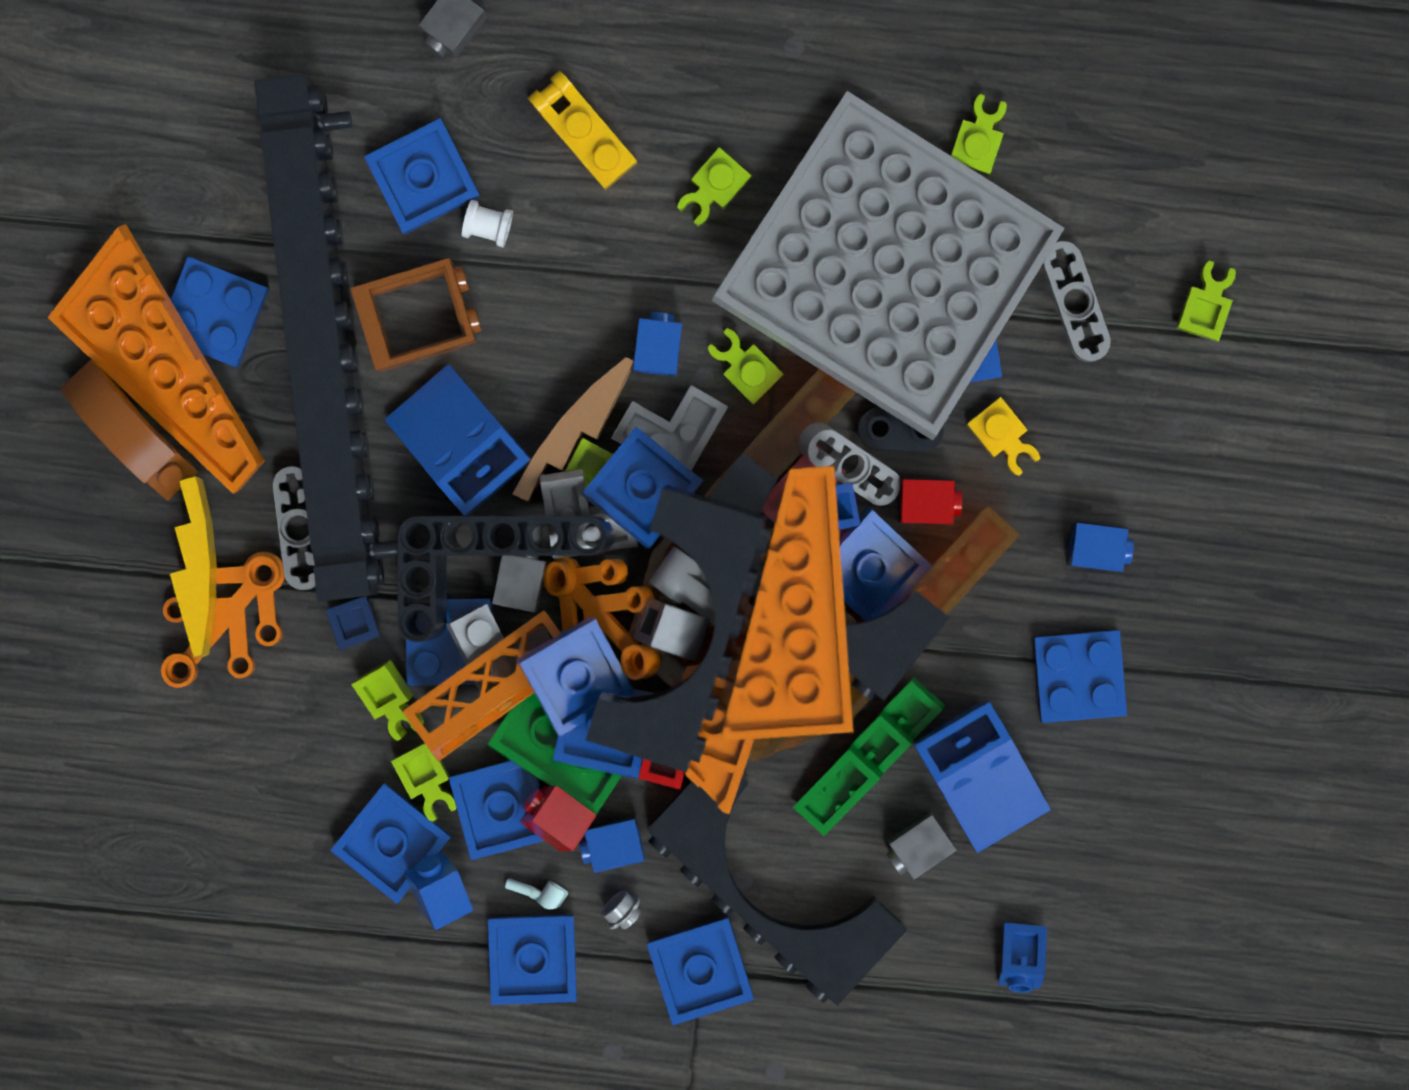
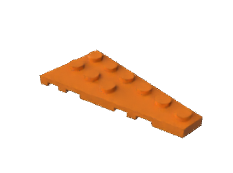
M126 224L117 227L51 312L48 319L228 490L235 494L243 488L265 460Z
M834 466L789 469L720 741L853 732Z

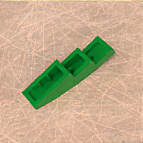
M913 676L794 804L793 808L825 836L881 779L883 773L907 750L914 739L943 710L945 705Z

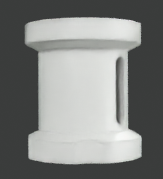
M471 199L462 227V237L469 238L471 235L496 241L498 247L504 248L512 223L513 211L506 209L504 212L484 208L479 206L478 201Z

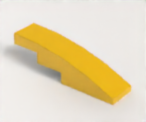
M195 476L179 481L191 523L174 527L186 569L171 573L170 577L193 657L201 658L208 656L210 652L216 613L217 563L213 522L203 479Z

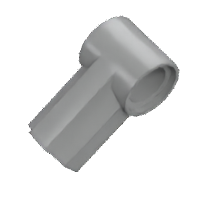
M673 546L648 582L677 603L681 604L683 602L701 616L710 619V622L715 625L713 596L703 572L692 558Z

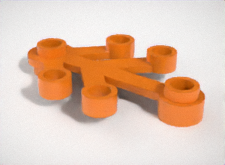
M258 552L251 555L244 566L217 568L216 584L243 583L232 597L216 598V613L210 646L211 649L229 628L231 657L228 660L227 668L229 673L235 678H246L255 669V661L248 651L245 608L256 595L260 624L255 631L257 641L264 646H273L279 643L283 636L282 627L276 621L274 592L282 586L285 580L283 562L278 556L270 552ZM262 565H267L272 570V576L268 581L260 580L257 575V571ZM177 598L168 599L163 605L164 617L173 623L183 622L182 616L175 618L170 613V606L172 603L178 602ZM266 625H271L276 629V637L273 641H266L262 636V629ZM191 646L184 653L168 656L161 666L163 680L169 686L175 688L190 685L197 677V664L203 657H193ZM239 657L245 658L249 665L248 670L244 674L238 673L234 668V662ZM178 662H183L188 666V674L184 678H179L174 672V667Z
M571 557L555 559L546 567L543 581L546 590L551 595L559 598L562 632L578 624V604L583 610L584 620L590 616L594 617L601 630L622 651L621 667L628 678L637 680L652 677L661 665L659 652L645 643L639 644L610 613L620 610H629L632 613L642 612L647 597L654 599L651 589L647 586H637L629 588L624 593L594 596L584 584L602 581L605 585H618L625 582L628 569L623 560L606 559L600 565L580 567L578 562ZM612 567L614 568V577L612 576ZM638 594L640 595V598H641V603H640V605H639V603H638Z

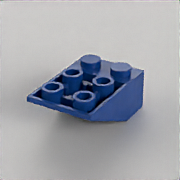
M450 364L445 366L384 419L464 516H470L528 466L532 460Z
M986 699L912 743L977 853L1051 810L991 703Z

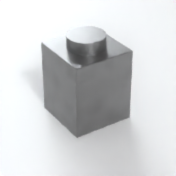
M437 0L418 25L422 33L426 35L422 42L442 57L446 52H449L457 58L487 19L485 11L471 0Z
M502 556L492 604L534 613L537 612L547 561L538 560L539 556Z
M647 597L633 638L651 647L696 661L698 652L706 644L708 637L707 627L710 619Z
M929 811L887 840L893 850L886 855L900 875L908 871L915 880L957 850Z

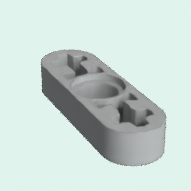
M1056 242L1042 264V268L1073 355L1081 361L1094 362L1104 357L1108 352L1111 343L1110 335L1080 250L1070 242ZM1056 250H1061L1064 256H1072L1073 262L1068 265L1069 275L1072 278L1079 274L1082 282H1072L1061 290L1058 289L1056 281H1064L1065 277L1060 267L1053 268L1051 266V261L1056 258ZM1071 290H1080L1087 296L1088 306L1081 314H1072L1065 308L1064 297ZM1091 314L1094 315L1096 323H1088L1087 327L1091 336L1099 335L1101 338V343L1095 346L1096 354H1091L1088 348L1081 350L1079 342L1084 339L1082 326L1073 330L1070 322H1079Z
M821 422L813 423L807 426L801 433L798 441L800 453L817 467L834 466L835 479L843 484L853 483L854 491L871 503L878 506L887 505L899 494L901 480L895 471L827 424ZM819 439L834 448L830 456L815 447ZM851 455H858L857 467L851 473L842 474L841 468L844 460ZM870 473L879 480L884 481L880 489L866 480Z
M290 466L281 469L273 480V494L283 570L287 582L292 587L307 590L315 587L314 574L309 575V582L303 583L301 576H295L293 569L300 566V554L294 553L290 555L289 549L290 546L306 547L310 545L309 535L306 539L297 541L292 539L287 531L288 522L293 517L300 515L307 519V512L304 509H292L286 513L284 511V504L293 505L291 492L283 491L282 484L289 482V475L295 473L296 480L303 481L301 468ZM304 488L299 489L297 492L298 503L302 504L305 503ZM305 552L307 564L314 565L313 552Z

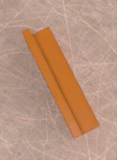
M545 611L539 613L402 711L438 762L534 693L518 662L516 671L507 678L491 676L493 661L501 655L519 658L530 652L526 651L528 636L543 625L552 638L561 634ZM519 642H521L519 649H511ZM485 667L484 675L476 674ZM466 680L482 682L480 697L472 703L455 701L457 688ZM489 683L497 684L495 687L488 691ZM449 693V699H448V700H442V699H441L442 697H444L445 695H447V694ZM431 705L446 707L444 723L428 733L417 718V715ZM454 709H460V710H461L460 712H458L456 715L453 716V710H454Z

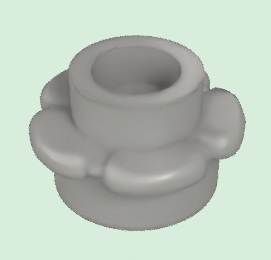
M621 890L611 897L601 912V915L609 922L608 927L610 929H616L619 926L622 929L630 927L641 913L638 909L640 899L638 896H631L626 890Z

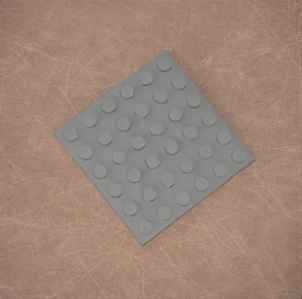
M847 91L720 285L712 301L923 435L934 440L1065 228Z

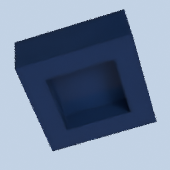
M368 596L325 610L339 651L382 636Z

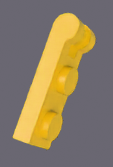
M559 70L550 78L551 84L541 92L536 90L527 99L603 189L606 190L635 166L637 160ZM564 96L571 105L558 115L551 105Z

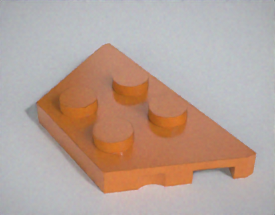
M741 657L732 658L726 680L717 678L713 694L720 696L713 722L704 720L700 736L707 738L700 763L692 761L686 773V776L697 787L700 786L718 804L717 807L727 814H730L754 742V739L720 741ZM702 662L687 664L681 682L690 676Z

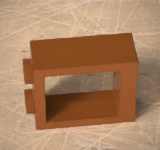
M450 258L350 288L375 371L379 373L478 343L475 333L482 331L480 320L475 307L467 309L463 292L470 290L463 267H455ZM445 276L462 335L393 355L375 297Z

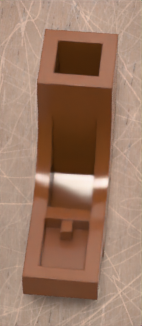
M92 359L60 388L76 413L102 443L144 484L147 482L167 501L181 489L179 481L194 477L198 473L194 464L143 417L128 399L122 388Z

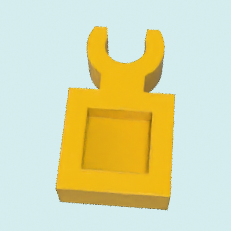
M1001 397L966 424L992 457H995L1001 451L1005 452L1007 455V467L1016 476H1020L1023 473L1016 464L1018 454L1022 452L1027 453L1034 462L1040 459L1038 451L1033 446L1022 444L1018 439L1028 430Z

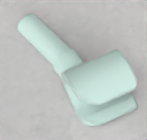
M510 878L507 879L505 885L506 889L535 899L537 903L546 909L560 907L568 895L564 888L550 880L542 891Z

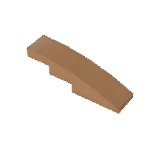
M625 357L596 381L563 415L534 454L513 495L531 502L540 483V475H544L549 464L564 471L582 433L597 440L599 439L634 366L633 360Z

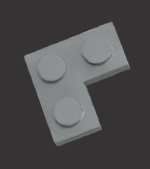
M692 385L670 422L632 401L611 439L622 444L637 426L692 471L728 406Z
M583 469L540 475L546 516L603 517L611 523L615 532L614 544L608 551L638 547L637 540L598 508L588 506V500L581 495L586 489ZM592 523L586 526L582 535L583 541L590 548H594L599 543L601 537L600 530ZM547 524L552 547L557 541L558 534L554 526ZM553 556V559L571 556Z
M481 604L446 623L466 665L504 639L487 604ZM544 625L528 636L526 651H531L551 639ZM519 642L511 649H519L521 642ZM507 655L498 657L493 661L491 676L509 677L516 671V659L518 657ZM485 667L476 674L484 675ZM474 681L481 693L482 682ZM489 683L488 691L495 687L497 684Z

